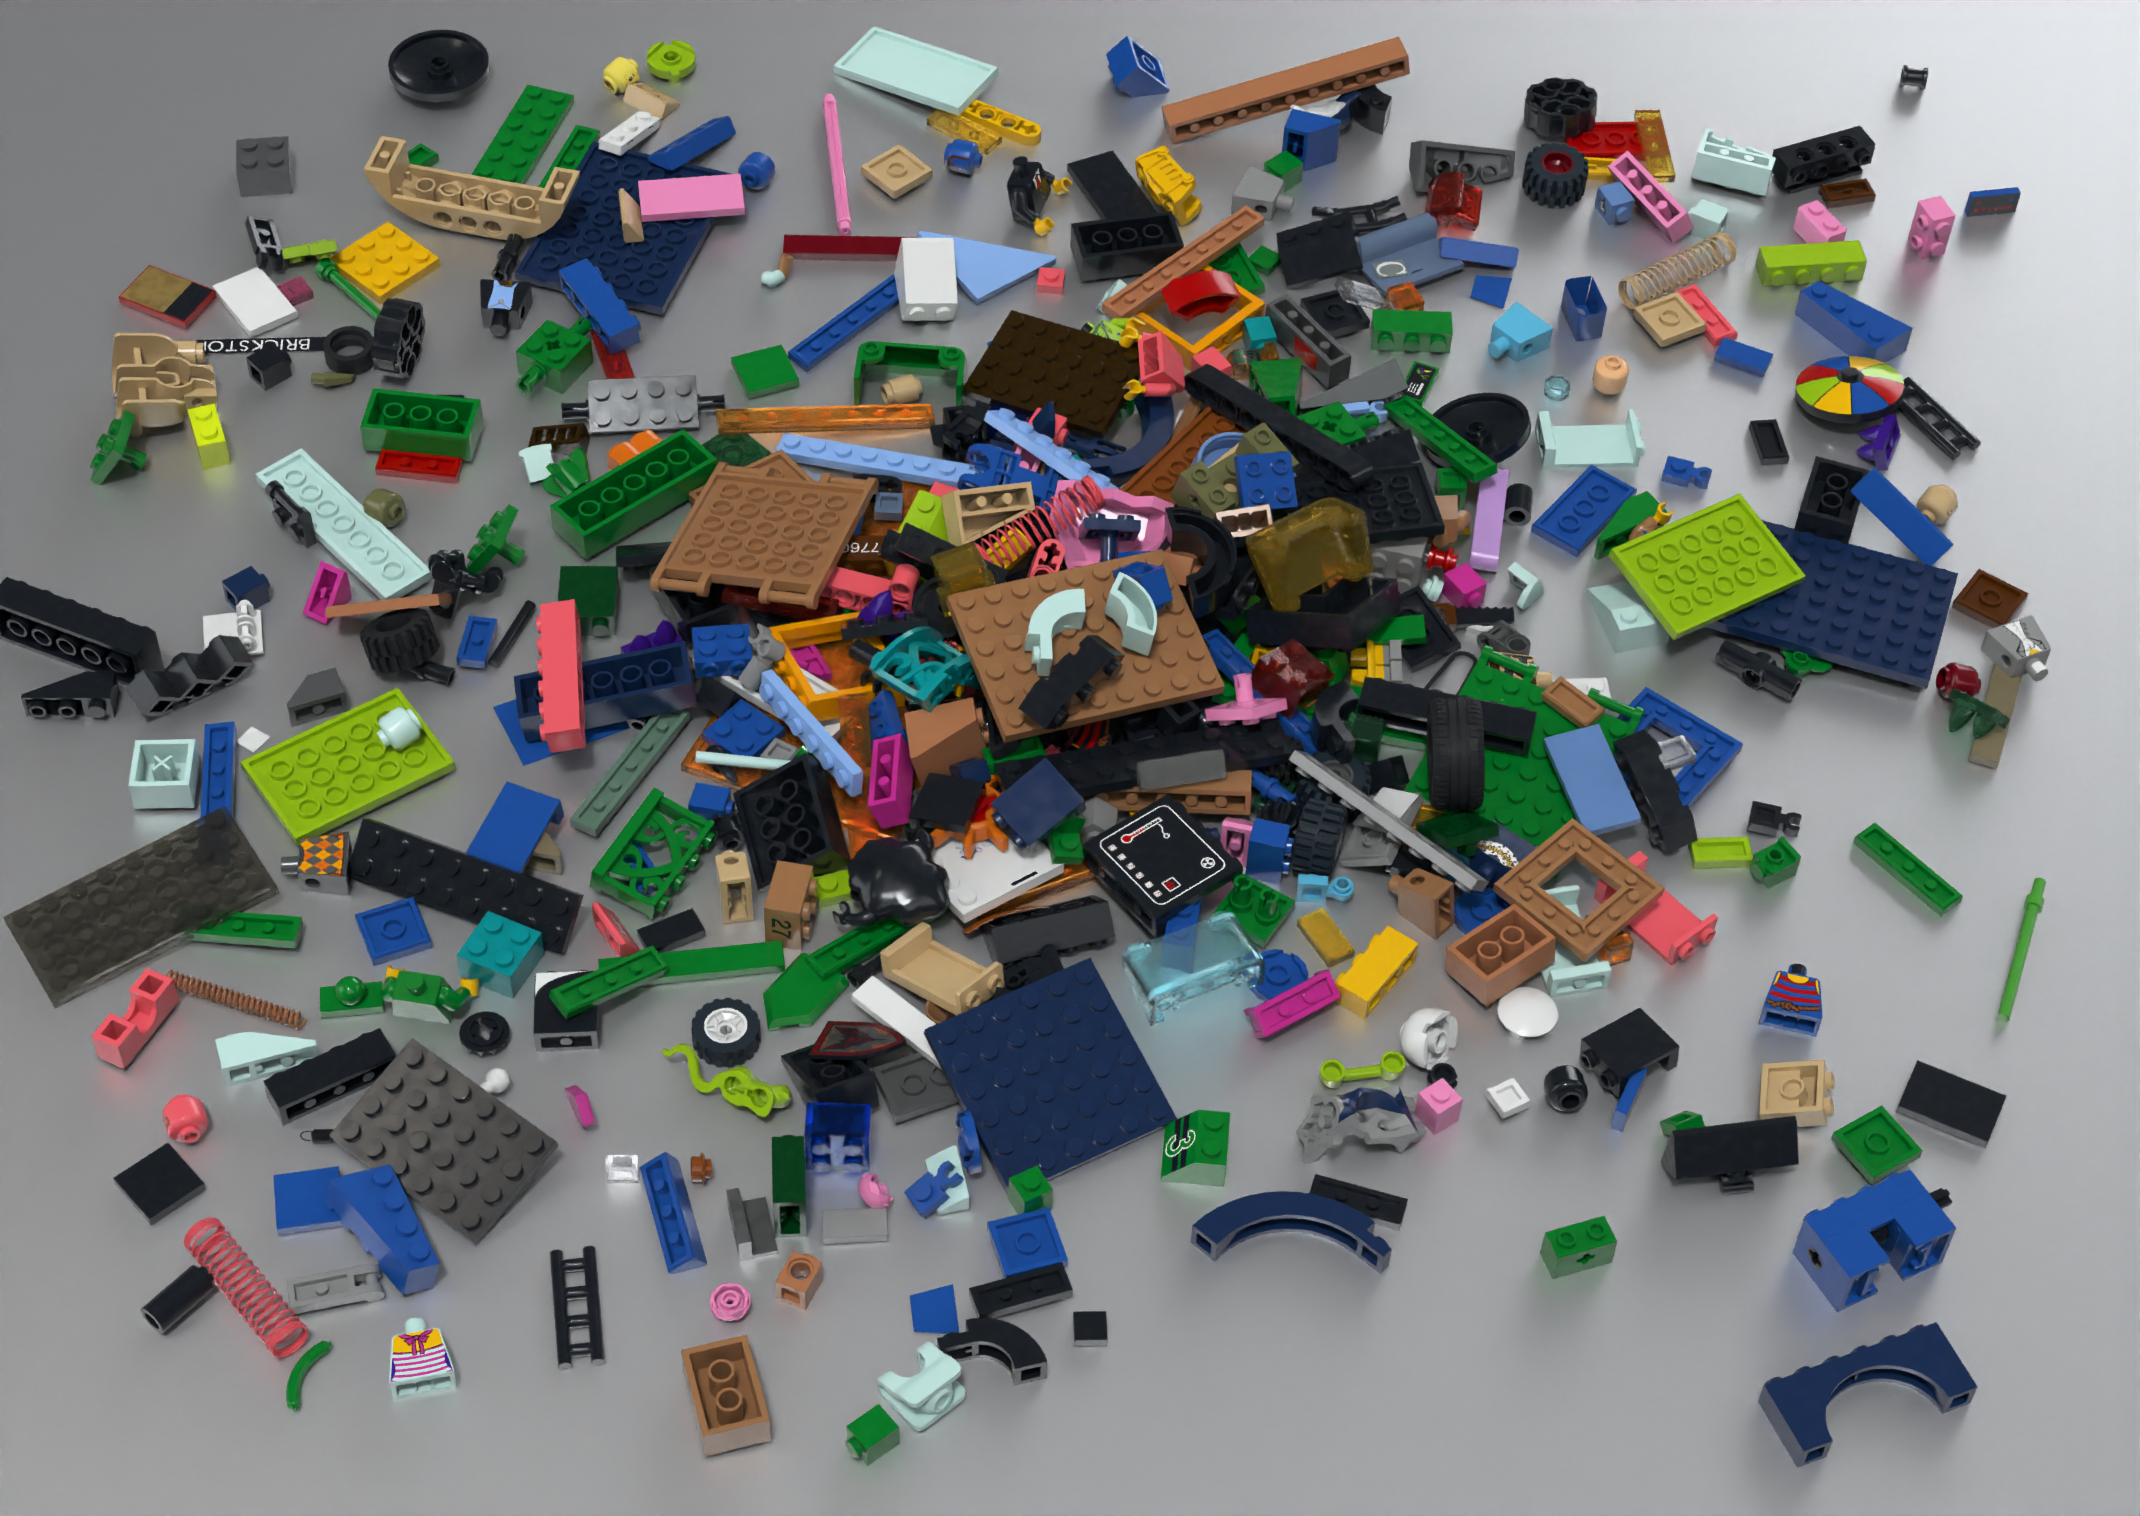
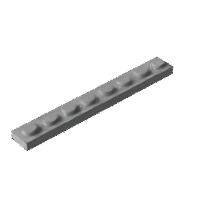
M1294 750L1289 760L1297 765L1295 770L1309 779L1314 777L1319 781L1317 786L1331 795L1335 792L1342 797L1340 802L1353 811L1357 808L1363 812L1364 816L1362 818L1373 826L1378 827L1381 825L1387 829L1385 834L1398 843L1403 841L1410 846L1408 849L1410 853L1422 860L1425 857L1433 862L1431 867L1444 876L1450 874L1456 879L1455 885L1468 893L1471 890L1484 891L1489 881L1310 754Z

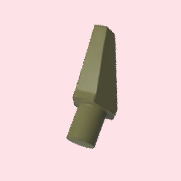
M325 372L324 374L312 373L311 375L312 384L323 385L326 389L352 383L356 380V374Z

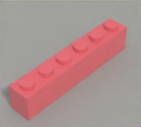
M575 599L540 604V616L536 617L538 633L541 634V637L537 638V648L539 655H542V659H537L539 675L543 677V680L538 681L539 694L543 698V702H539L541 720H544V724L539 725L541 740L548 743L551 753L586 748L581 624Z

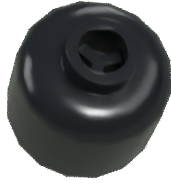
M1571 1065L1557 1066L1545 1076L1544 1088L1549 1103L1553 1108L1559 1111H1574L1586 1101L1588 1089L1583 1074L1578 1068Z

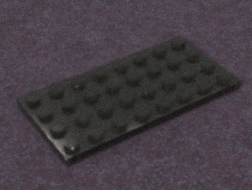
M223 806L4 916L3 919L53 1007L57 1008L194 938V933L202 929L208 930V927L211 925L215 927L229 920L231 915L244 912L278 895L279 890L226 806Z

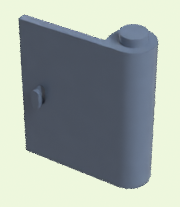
M1423 213L1360 236L1364 269L1358 271L1385 297L1464 268V263L1459 259L1440 256L1439 240L1436 238L1438 223L1436 218L1429 213ZM1402 259L1409 273L1378 278L1372 263Z

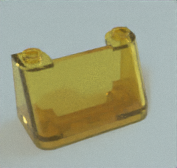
M1329 497L1318 500L1250 534L1246 538L1247 552L1273 610L1296 612L1301 607V600L1298 596L1336 576L1345 578L1348 581H1359L1365 575L1374 571L1365 511L1338 498Z

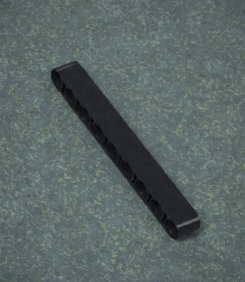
M1205 364L1184 376L1185 390L1192 397L1247 431L1264 422L1283 445L1291 451V454L1299 463L1341 489L1352 492L1373 479L1374 470L1365 458L1215 367Z

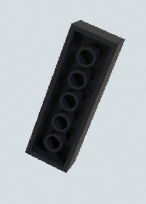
M6 577L0 584L1 640L87 672H115L118 683L128 686L134 680V676L142 670H165L156 632L151 628L134 624L122 617H115L104 613L98 608L82 605L73 599L60 597L48 590H41L30 586L24 581H17Z

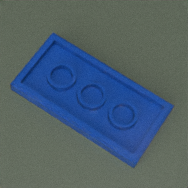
M1591 464L1532 524L1531 532L1571 555L1578 557L1605 529L1625 500L1636 495L1637 489Z

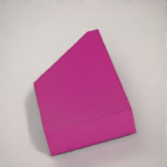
M811 644L809 646L789 649L800 668L817 678L828 681L832 680V672L815 645Z
M576 1085L565 1088L577 1121L583 1127L593 1124L595 1120L587 1093Z

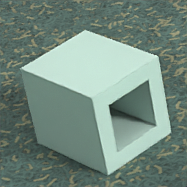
M1701 199L1697 206H1692L1688 212L1694 227L1688 233L1707 239L1716 233L1723 232L1726 228L1730 209Z

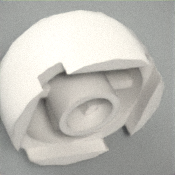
M1428 1007L1415 1011L1402 1024L1400 1028L1401 1046L1403 1053L1411 1063L1430 1071L1438 1063H1448L1450 1058L1444 1056L1449 1048L1455 1049L1458 1036L1457 1020L1449 1015L1451 1012Z

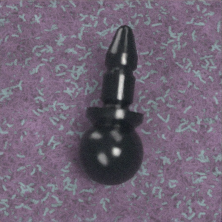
M711 745L705 750V752L727 754L726 750L720 745ZM707 764L716 773H722L728 781L733 783L738 781L736 772L731 766Z

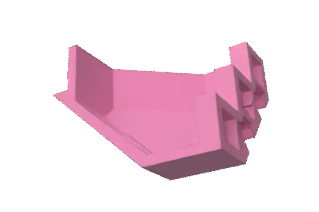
M1058 480L1054 497L1058 499L1059 492L1066 494L1067 487L1074 490V483L1081 484V481ZM1076 485L1077 493L1087 506L1090 514L1101 513L1110 519H1117L1118 515H1132L1134 520H1141V532L1135 541L1118 540L1117 556L1121 551H1155L1166 538L1165 508L1174 507V504L1156 496H1133L1117 488H1099L1106 501V506L1095 511L1087 500L1084 491ZM1068 489L1070 499L1079 510L1082 520L1084 517H1089L1083 511L1077 497ZM1060 494L1063 505L1075 522L1074 525L1069 522L1060 504L1053 499L1055 509L1067 526V530L1062 528L1054 511L1051 509L1050 518L1058 528L1059 535L1054 530L1053 533L1055 538L1064 546L1063 558L1067 568L1071 569L1099 563L1101 540L1078 538L1079 526L1082 521L1075 515L1069 501Z

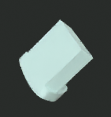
M551 444L535 445L519 451V456L523 459L529 485L543 482L549 475H552L546 468L549 463H553Z
M1514 562L1507 570L1510 582L1523 591L1516 603L1523 610L1542 597L1544 590L1541 581Z

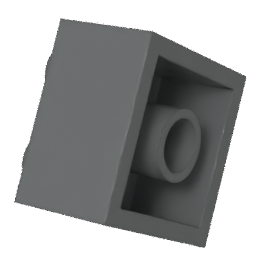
M288 136L236 140V174L241 197L293 193L292 155Z

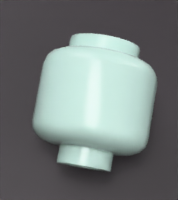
M397 707L379 719L378 724L381 730L376 733L385 747L391 745L396 750H402L419 739V730L423 727L410 708L405 710L403 707Z

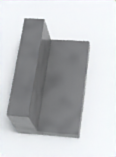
M739 1188L726 1190L727 1207L739 1260L744 1261L778 1254L766 1197L742 1201Z

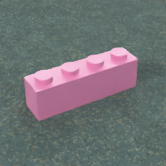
M1626 151L1608 166L1614 182H1622L1634 198V203L1673 244L1694 228L1684 208L1629 151Z

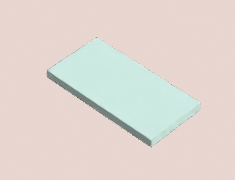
M875 26L834 65V74L960 116L999 75L998 67Z

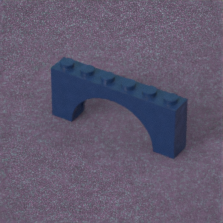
M1937 1322L1927 1326L1923 1324L1917 1325L1907 1333L1897 1337L1889 1335L1879 1343L1869 1347L1866 1345L1859 1346L1850 1354L1842 1357H1829L1822 1364L1812 1368L1804 1366L1790 1376L1784 1378L1774 1377L1764 1384L1758 1403L1798 1468L1827 1457L1833 1440L1827 1428L1826 1408L1836 1396L1851 1387L1870 1382H1888L1903 1385L1924 1395L1943 1414L1970 1404L1978 1386Z

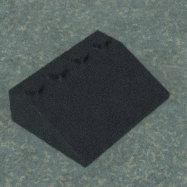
M804 753L733 793L737 811L741 815L740 823L746 836L745 842L757 888L761 893L769 891L777 860L813 866L814 877L834 873L848 865L851 861L826 770L823 769L820 762L809 754Z

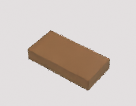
M1561 676L1541 693V699L1580 729L1592 726L1604 715L1605 709Z

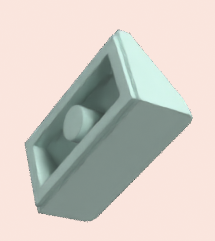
M957 1145L950 1146L925 1159L927 1172L929 1171L934 1177L937 1175L940 1165L945 1161H950L955 1168L949 1172L948 1178H951L955 1173H959L964 1178L959 1186L955 1188L949 1187L946 1190L950 1198L937 1209V1214L969 1210V1193Z

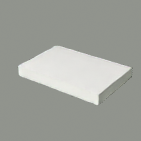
M255 267L212 286V289L216 292V297L250 338L298 318L297 310L261 268Z

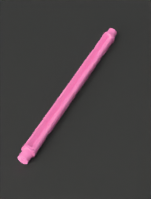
M829 93L824 96L822 105L827 127L837 227L842 236H848L851 234L852 220L848 205L838 122V105L834 95Z

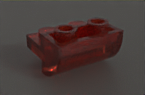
M1444 172L1435 176L1428 184L1425 213L1434 216L1438 225L1447 228L1453 222L1461 227L1475 231L1480 220L1483 190L1464 183L1465 174L1460 172Z

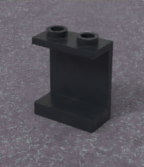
M1638 1008L1582 1038L1579 1058L1582 1065L1587 1070H1591L1606 1089H1610L1620 1098L1624 1091L1625 1079L1658 1062L1667 1072L1677 1067L1680 1046L1641 1008Z

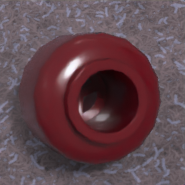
M1952 662L1939 670L1936 677V687L1939 689L1941 696L1946 699L1968 702L1974 695L1979 693L1981 680L1978 678L1977 670L1972 666Z

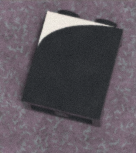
M548 971L546 973H535L533 1034L536 1052L599 1049L598 1005L565 1019L549 998L552 989L593 971Z

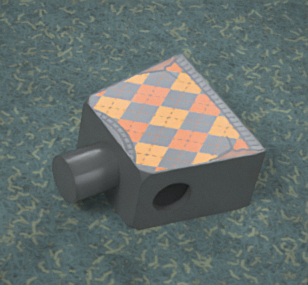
M349 832L302 839L299 843L298 856L281 857L282 875L298 874L300 888L305 892L350 895L351 877L347 876V870L353 849Z

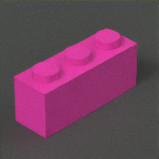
M901 733L873 740L868 808L882 829L909 823L914 767L910 759L909 746Z

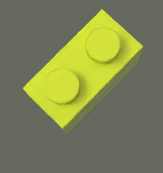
M215 403L187 409L203 470L230 464L226 440Z

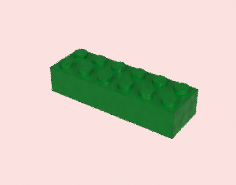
M682 429L551 504L552 529L583 558L588 559L689 500V492L707 483L717 466V458Z

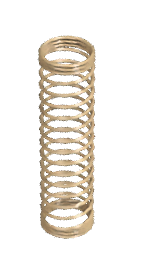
M1716 233L1689 248H1685L1683 251H1679L1677 254H1673L1671 257H1667L1665 260H1661L1659 263H1655L1653 266H1649L1632 276L1622 279L1618 286L1619 296L1627 308L1634 310V307H1637L1630 300L1627 293L1626 285L1629 282L1632 293L1639 302L1638 306L1659 299L1679 289L1681 286H1686L1687 283H1692L1693 280H1698L1700 277H1704L1706 274H1710L1712 271L1732 263L1736 259L1737 254L1735 244L1726 233ZM1716 238L1722 240L1727 246L1730 254L1729 261L1726 260L1725 253L1719 243L1716 242ZM1716 244H1717V246L1720 248V250H1721V252H1722V254H1723V258H1722L1721 255L1719 254V252H1718V250H1717V247H1716ZM1708 246L1710 247L1712 255L1717 260V265L1712 261V258L1708 252ZM1702 249L1706 252L1711 262V268L1706 264L1702 256ZM1695 252L1701 257L1705 271L1700 267ZM1689 255L1695 260L1699 274L1694 271ZM1683 258L1692 270V277L1687 273L1683 264ZM1666 262L1669 263V268L1665 266ZM1677 262L1682 266L1686 274V280L1681 276ZM1671 265L1676 269L1680 283L1675 280L1671 271ZM1664 268L1670 273L1674 286L1667 280ZM1658 271L1664 276L1667 289L1662 285ZM1646 272H1650V277L1646 275ZM1652 274L1658 280L1661 292L1656 289L1652 280ZM1640 275H1643L1644 281L1639 278ZM1646 278L1651 282L1655 296L1648 289ZM1639 280L1645 286L1648 292V298H1646V296L1644 295V291L1641 285L1639 284ZM1633 287L1635 288V290H1636V292H1637V294H1638V298H1637V296H1636V294H1635V292H1634Z

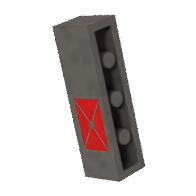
M1288 294L1266 304L1265 316H1270L1277 340L1295 358H1302V364L1326 388L1349 379L1352 355Z

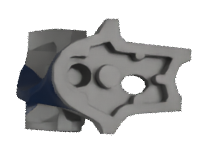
M1394 1085L1379 1090L1360 1087L1343 1095H1313L1310 1101V1111L1296 1133L1304 1145L1303 1161L1310 1163L1317 1161L1328 1148L1336 1149L1340 1147L1343 1143V1138L1348 1135H1356L1360 1139L1364 1138L1367 1145L1390 1144L1399 1153H1402L1410 1143H1418L1426 1135L1427 1131L1422 1122L1413 1121L1412 1115L1416 1109L1413 1097L1403 1096L1400 1087ZM1356 1112L1363 1116V1122L1358 1120ZM1323 1128L1322 1133L1319 1134V1129Z

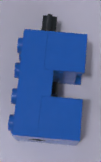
M1910 1169L1900 1174L1892 1173L1877 1185H1866L1849 1198H1838L1829 1207L1821 1211L1815 1209L1809 1212L1803 1218L1792 1253L1836 1312H1840L1877 1294L1878 1289L1873 1282L1876 1274L1879 1272L1880 1265L1883 1266L1890 1263L1900 1278L1905 1281L1943 1262L1956 1230L1955 1225L1942 1210L1952 1204V1200L1949 1198L1950 1193L1947 1189L1943 1190L1942 1188L1929 1193Z

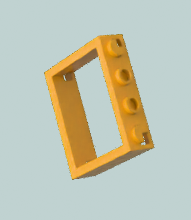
M1206 265L1197 272L1208 271L1213 268L1209 265ZM1235 283L1241 298L1232 306L1238 309L1239 312L1194 345L1148 316L1149 313L1165 303L1163 295L1132 317L1146 323L1145 326L1142 325L1138 331L1140 335L1142 332L1154 334L1162 331L1182 356L1184 367L1191 371L1193 355L1213 346L1222 353L1242 338L1244 319L1263 317L1265 302Z
M860 611L768 627L771 630V635L785 645L783 658L777 663L772 662L775 673L778 676L780 675L782 681L819 722L862 714L880 691L873 693V684L864 687L860 686L816 695L789 649L842 640L841 624H847V619L857 618ZM879 636L859 638L881 651L885 649ZM883 683L882 689L893 692L896 706H904L906 696Z

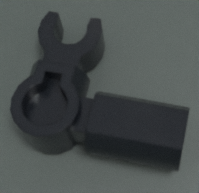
M858 638L851 644L848 654L851 659L869 668L873 656L881 650ZM895 665L888 674L898 678L899 676H894L896 667H898V665ZM870 670L862 673L860 680L862 687L867 683L873 682V693L882 690L883 682L875 679Z

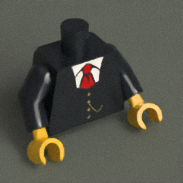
M1019 156L1013 160L1014 169L1007 182L1013 220L1026 221L1030 225L1033 223L1036 233L1044 236L1051 232V228L1054 227V222L1051 218L1039 219L1051 192L1050 185L1054 193L1061 196L1070 192L1066 187L1071 186L1072 182L1067 177L1056 180L1055 175L1044 170L1041 163L1028 162L1026 157Z

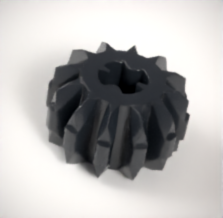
M1280 798L1276 802L1267 800L1265 805L1260 806L1256 818L1291 825L1289 837L1295 839L1302 814L1301 806L1292 805L1291 800L1283 802Z

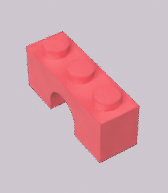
M146 968L129 989L131 1001L124 1017L120 1018L110 1013L92 1035L98 1058L122 1069L128 1066L179 1002L174 980L149 968Z

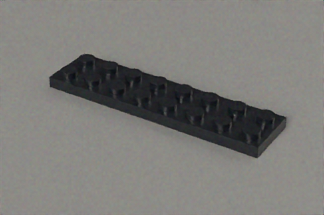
M370 818L362 819L347 870V876L407 898L414 897L415 901L476 923H480L485 914L490 911L542 932L543 947L561 954L567 952L584 896L583 894Z

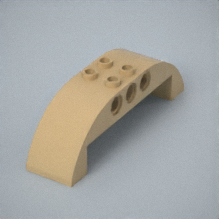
M386 136L380 137L364 167V174L370 184L388 203L403 214L436 228L507 240L511 233H513V237L514 234H518L523 239L531 238L544 233L554 226L561 217L580 177V171L554 167L545 188L409 164L406 140Z

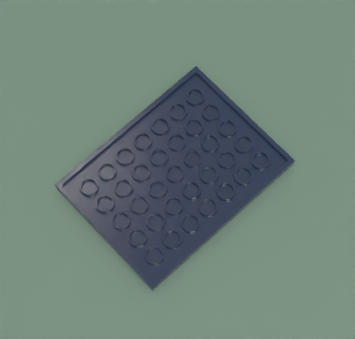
M593 141L576 169L580 171V177L561 217L554 226L536 236L515 271V279L563 291L561 289L559 270L587 258L593 267L597 266L603 280L612 285L617 298L623 299L627 307L663 315L717 217L642 222L644 241L625 243L618 191H620L619 189H624L640 207L638 181L728 175L731 173L688 163L669 171L649 162L647 158L649 154L628 150L620 156L599 149V143Z
M1762 520L1805 574V579L1796 586L1705 627L1793 652L1798 651L1811 657L1927 689L1958 573L1870 550L1865 547L1852 544L1847 545L1836 539L1829 540L1817 537L1810 532H1799L1784 525Z

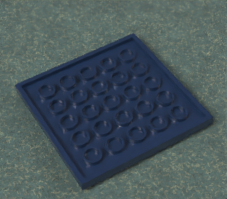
M1091 958L925 1029L923 1033L963 1111L969 1110L971 1112L978 1139L1007 1195L1009 1178L1032 1167L1038 1166L1046 1180L1049 1181L1155 1133L1177 1119Z

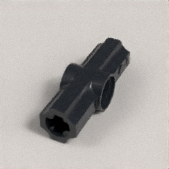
M1725 640L1716 654L1715 661L1740 674L1744 684L1750 688L1758 689L1764 687L1792 701L1801 687L1802 679L1779 668L1774 658L1768 653L1758 652L1753 654L1733 642Z

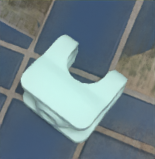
M926 1342L915 1350L917 1361L921 1368L918 1374L911 1377H902L893 1371H887L876 1379L882 1398L916 1431L925 1430L966 1398L964 1387L956 1380L962 1373L960 1364L951 1356L944 1354L931 1342Z

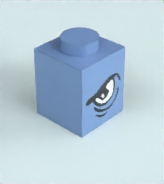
M1619 181L1598 187L1595 208L1607 224L1612 225L1631 219L1635 200L1622 182Z

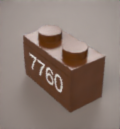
M852 535L836 566L889 579L884 559L877 556L886 535Z

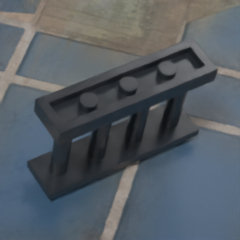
M905 523L901 534L892 529L888 530L877 555L897 566L900 564L913 565L919 570L920 577L930 580L934 577L947 576L965 582L974 589L1004 583L1008 570L909 523Z

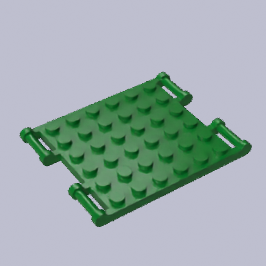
M1485 645L1459 696L1466 695L1478 700L1495 701L1512 707H1524L1537 711V717L1528 756L1484 747L1485 783L1483 805L1476 810L1469 811L1490 821H1496L1529 843L1539 847L1572 818L1576 820L1543 746V739L1580 728L1541 699V693L1545 689L1532 684L1538 673L1539 666L1532 663L1527 665L1497 653L1493 647ZM1489 661L1522 674L1524 677L1521 680L1489 667ZM1591 688L1588 692V697L1603 708L1630 718L1629 723L1604 713L1593 724H1599L1612 754H1615L1613 742L1636 733L1644 717L1645 709L1638 706L1633 708L1601 695L1599 690ZM1426 751L1404 792L1420 793L1424 799L1422 805L1434 809L1431 807L1429 799ZM1420 807L1416 815L1417 818L1424 821L1443 816L1423 807ZM1446 809V811L1439 812L1447 815L1459 811L1457 809L1455 811H1448V809ZM1559 871V872H1558L1555 876H1553L1552 878L1557 879V878L1559 877L1561 871Z

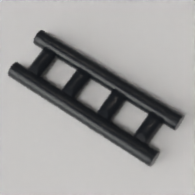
M1911 377L1903 380L1906 388H1904V398L1898 409L1952 459H1957L1960 456L1961 451L1958 448L1965 444H1968L1974 450L1981 445V441ZM1914 395L1923 404L1913 408L1905 399ZM1932 411L1941 420L1930 424L1922 415ZM1950 428L1958 437L1948 440L1940 431Z
M586 1246L583 1248L582 1258L563 1260V1252L561 1250H552L550 1252L558 1368L561 1370L569 1369L572 1366L571 1358L590 1355L592 1365H603L605 1363L596 1248L594 1246ZM584 1270V1286L565 1287L564 1273ZM568 1300H587L588 1314L568 1316ZM589 1327L590 1342L570 1344L569 1329Z

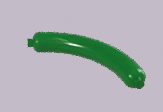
M321 1341L314 1345L298 1360L292 1369L287 1383L286 1401L287 1407L293 1410V1412H297L301 1405L300 1386L306 1372L314 1362L330 1351V1347L333 1346L331 1341Z

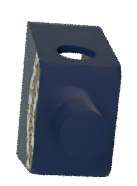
M1499 824V836L1479 841L1476 847V855L1472 856L1469 868L1494 884L1537 847Z

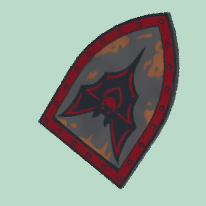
M828 1021L809 1052L808 1057L809 1059L830 1060L860 1059L867 1065L871 1057L892 1052L907 1045V1042L899 1032L881 1024Z

